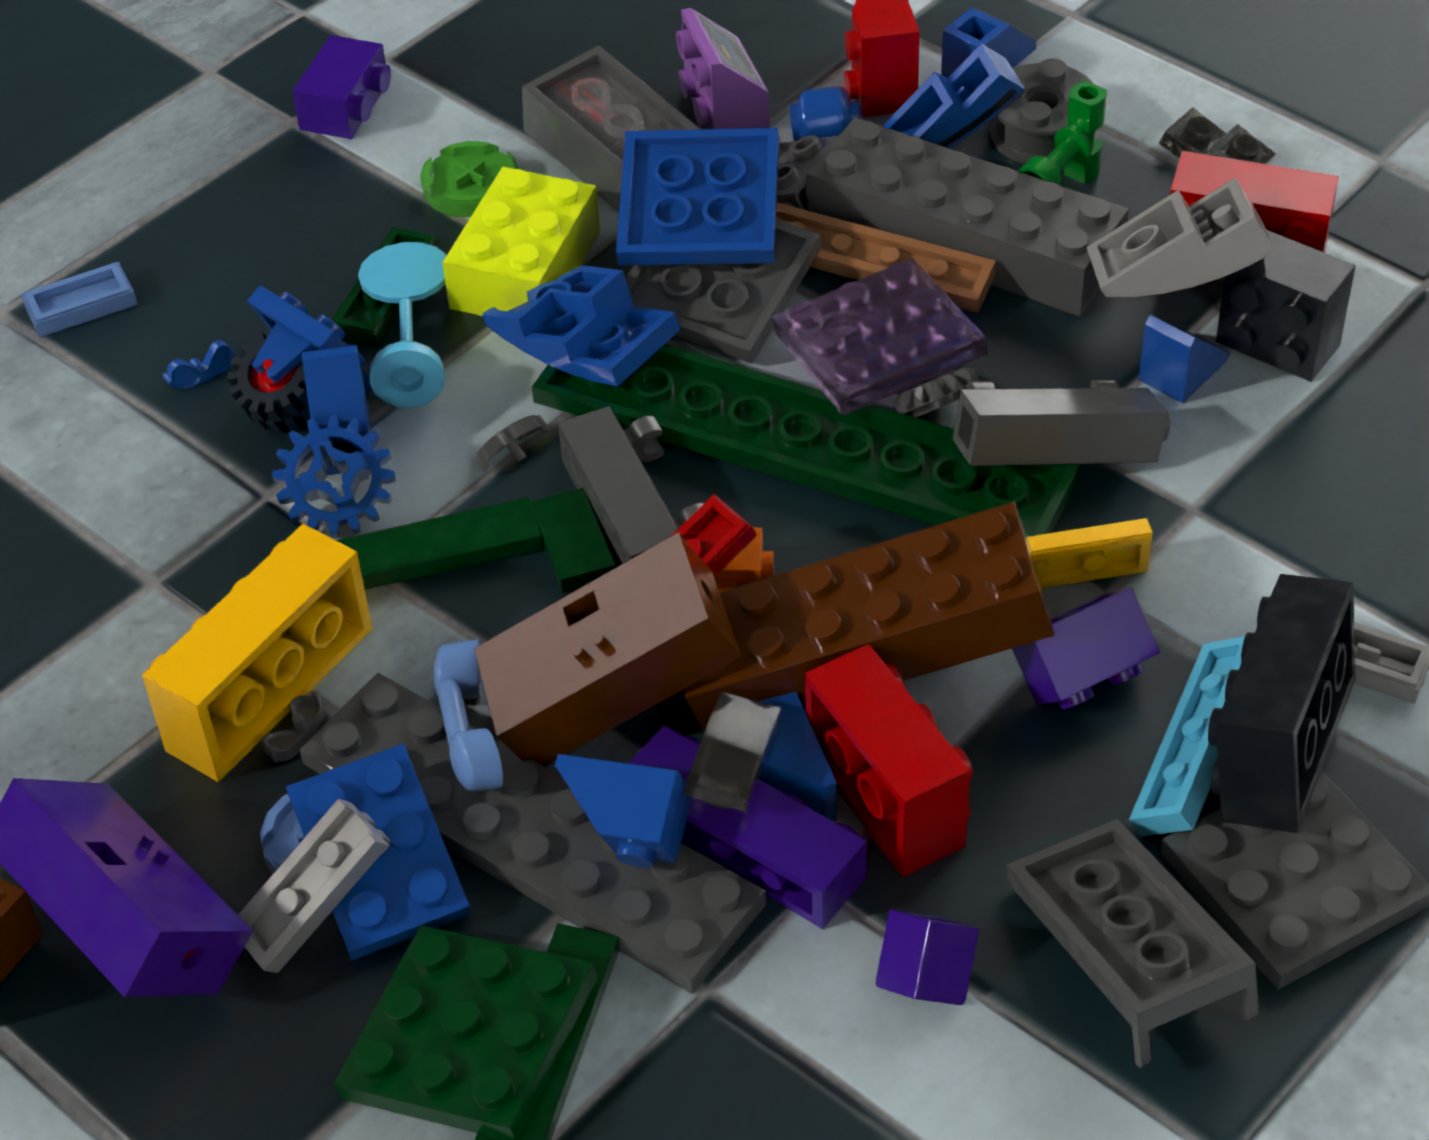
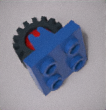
M260 285L247 302L271 332L268 337L263 332L254 335L257 344L253 347L247 342L240 347L245 356L243 359L237 356L233 357L230 364L236 371L228 372L227 380L232 385L228 389L236 403L259 427L266 430L269 426L273 432H282L285 423L292 431L300 428L298 419L301 417L307 423V420L311 419L302 352L350 345L341 341L346 334L331 319L322 314L317 319H314L308 315V309L291 294L284 291L280 296H277ZM358 352L365 393L367 395L372 389L370 377L362 368L366 360Z

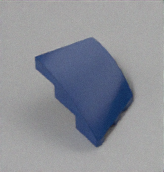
M585 265L561 275L555 281L542 284L527 291L528 302L509 311H500L493 307L482 314L488 328L532 357L571 375L616 387L680 331L675 312L634 307L623 270Z

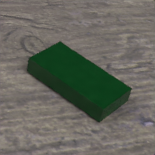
M583 488L531 501L542 535L543 546L562 593L579 589L616 568Z

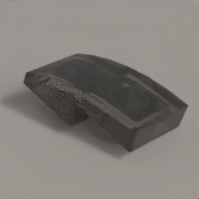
M1194 107L1164 132L1159 142L1162 147L1180 158L1182 151L1269 164L1276 155L1274 151L1239 124L1226 133Z
M722 692L699 745L686 783L684 795L704 800V802L716 808H734L746 811L760 780L764 757L777 730L781 708Z

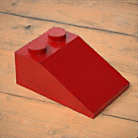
M856 0L853 6L852 30L845 31L844 33L846 56L848 61L852 60L851 70L844 72L845 89L849 93L850 100L860 101L862 118L894 114L918 89L920 31L908 0Z

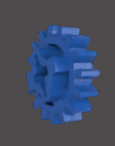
M330 415L328 428L320 429L313 418L307 421L310 434L303 437L292 430L288 435L294 445L293 450L278 449L276 452L277 458L286 465V468L272 471V478L274 482L287 486L276 494L277 500L280 504L294 502L288 513L289 518L294 523L307 516V526L318 531L322 524L328 525L332 538H338L340 527L344 524H348L355 534L361 533L358 519L365 515L368 519L377 522L380 518L374 507L375 503L390 504L392 500L391 494L382 488V484L396 481L393 470L381 468L382 465L392 459L389 448L375 451L374 448L380 440L379 434L373 430L362 437L360 435L361 424L358 419L354 418L349 423L347 429L340 427L337 415ZM331 442L347 443L356 447L361 452L355 451L348 454L333 448ZM312 450L314 458L308 471L299 474V478H297L302 460ZM326 456L329 457L332 466H336L337 470L343 473L341 475L343 481L341 486L345 494L344 497L339 496L336 487L333 488L328 480L324 481L327 478L325 470L327 466L324 461ZM372 474L367 493L356 504L354 495L359 483L369 479V475ZM322 499L335 504L338 511H323L313 507L307 501L313 502Z

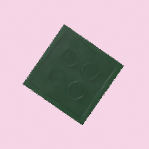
M420 925L333 1085L342 1100L502 1140H519L598 979L594 966L589 961Z

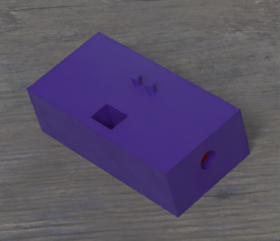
M13 778L0 802V864L124 997L218 994L252 935L253 930L108 783Z

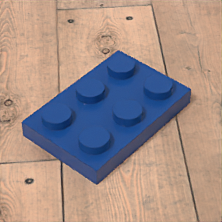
M404 743L286 786L288 797L304 838L338 799L353 803L360 812L367 813L375 822V829L382 830L390 839L388 849L377 858L332 910L351 961L414 937L420 925L438 928L471 915L469 903Z

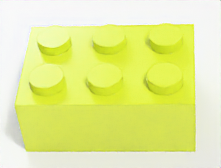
M502 166L442 262L449 309L483 316L482 314L493 307L500 311H509L528 302L527 291L542 284L555 281L561 275L580 267L600 234L596 185Z

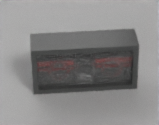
M599 45L522 86L524 131L586 184L596 185L597 194L617 212H619L625 131L700 129Z

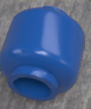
M843 86L805 90L799 95L798 102L790 105L791 129L794 141L810 135H815L818 138L839 136L855 117L863 120L860 101L851 102L849 93Z

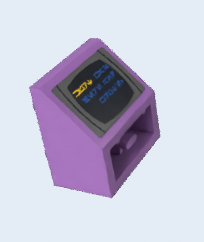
M692 8L682 9V30L676 32V42L679 54L684 60V69L678 71V80L683 97L685 99L691 98L693 102L694 115L698 126H706L707 129L770 128L769 92L739 38Z

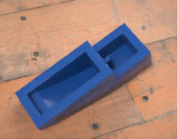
M981 43L948 78L934 72L893 114L883 127L950 148L995 117L1022 93L1025 88L1008 60Z

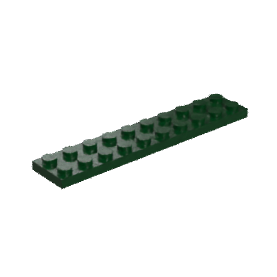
M666 344L618 387L574 376L549 364L532 386L534 403L577 416L610 406L623 430L627 429L630 424L639 418L654 416L662 429V435L656 437L658 441L933 525L946 523L1015 501L1027 537L1052 533L1078 482L1079 466L1075 464L970 466L953 441L954 429Z

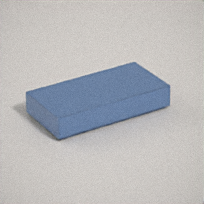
M119 262L21 294L25 309L39 338L138 305L135 292Z

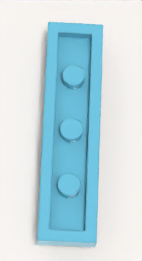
M1245 636L1203 644L1129 818V821L1141 837L1194 830L1210 790L1214 763L1218 758L1217 746H1211L1208 742L1210 716L1215 707L1222 708L1224 705L1227 677L1231 669L1239 670L1242 645Z

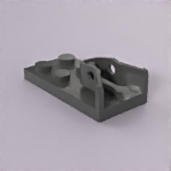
M1118 819L1007 864L1010 886L1132 1026L1135 1063L1139 1068L1150 1064L1153 1039L1156 1037L1155 1027L1192 1011L1200 1016L1213 1015L1246 1021L1258 1016L1255 962Z

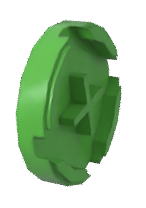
M465 141L451 144L441 149V156L433 161L430 157L423 165L420 179L425 201L436 211L450 216L471 217L502 166L518 169L515 158L508 151L507 156L499 152L497 145L488 142Z

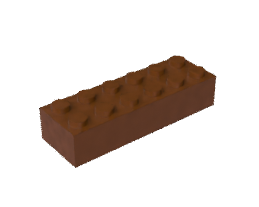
M1015 501L719 592L742 657L684 689L685 698L706 737L711 739L728 734L726 710L796 691L804 710H806L805 673L867 644L871 645L884 663L891 662L900 672L903 681L1055 636L1032 550Z

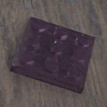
M913 258L904 262L894 263L880 272L855 282L846 283L839 287V289L810 301L800 302L792 308L772 316L776 335L842 416L988 355L987 341L984 334Z

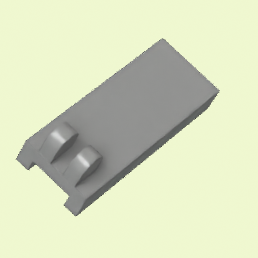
M338 799L238 914L253 930L245 948L264 971L278 973L377 858L388 849L390 839L382 830L375 829L376 824L367 813L360 812L353 803Z

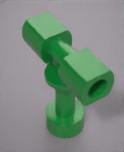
M1082 81L1074 85L1069 92L1067 124L1069 126L1062 127L1056 133L1054 139L1056 148L1046 158L1042 156L1031 157L1018 172L1058 185L1061 184L1060 171L1063 168L1064 175L1084 184L1095 180L1101 171L1103 141L1095 138V131L1101 128L1105 121L1107 89L1088 81Z

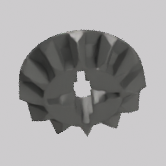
M963 367L899 394L893 403L898 413L903 414L909 411L911 417H917L959 400L961 390L968 389V381H979L975 369Z

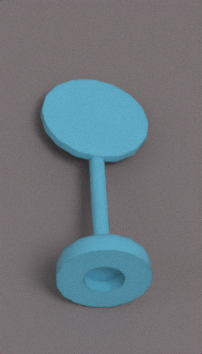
M401 242L385 246L371 253L362 262L358 273L362 290L371 298L386 303H399L400 342L389 344L377 352L370 365V385L374 394L383 402L402 408H414L425 405L435 399L444 387L445 370L439 355L430 347L413 342L412 302L423 300L435 294L445 285L442 262L447 255L436 246L422 242Z

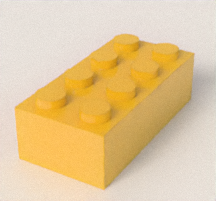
M302 524L285 541L279 542L273 548L270 555L249 575L237 581L231 591L206 615L199 617L191 629L166 653L159 655L151 663L149 669L142 674V678L165 752L219 783L291 711L290 704L292 700L300 695H307L373 629L357 551Z

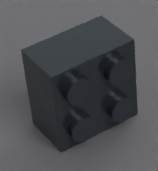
M1267 230L1277 251L1248 267L1225 276L1215 342L1312 382L1341 344L1356 265Z

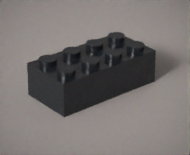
M1280 574L1271 596H1263L1261 598L1257 614L1255 633H1246L1242 645L1239 670H1230L1226 681L1224 705L1222 708L1215 707L1209 721L1208 742L1211 746H1217L1218 758L1214 763L1212 771L1211 789L1213 794L1220 795L1222 822L1298 833L1356 680L1353 582Z

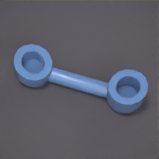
M481 639L441 645L433 664V682L436 694L438 695L447 735L451 765L460 784L466 790L472 792L502 788L503 786L502 763L495 740L487 728L470 730L464 700L482 697L483 681L474 648L481 645Z

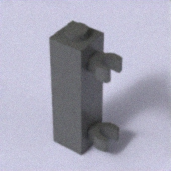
M1091 380V388L996 389L992 381H968V389H963L960 393L953 441L970 466L1158 462L1162 441H1165L1169 435L1170 419L1167 410L1148 388H1119L1115 380Z
M610 406L558 422L562 462L576 488L584 489L606 544L618 566L668 539L704 504L696 503L684 508L676 517L672 518L641 463L656 460L664 455L663 449L656 438L662 435V429L654 416L639 418L630 424L627 429L623 430Z

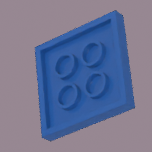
M778 128L625 131L616 247L618 266L775 263L779 161Z

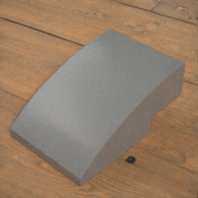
M1236 177L1188 206L1179 190L1087 247L1099 287L1106 297H1139L1192 288L1248 267L1277 251L1257 210Z

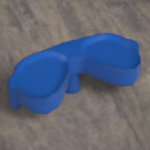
M216 340L210 345L202 363L198 358H192L190 362L181 359L172 360L167 367V373H163V378L170 387L180 390L189 389L227 371L236 353L224 341Z

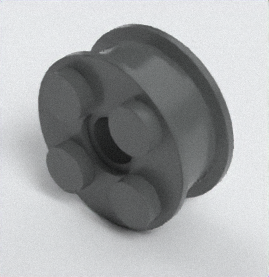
M1046 59L1040 63L1027 64L1013 69L1025 90L993 117L989 123L990 140L993 146L1005 157L1021 164H1025L1033 156L1046 158L1056 148L1054 141L1056 133L1062 127L1069 126L1067 124L1071 88L1082 81L1093 82L1082 72L1068 67L1062 60Z

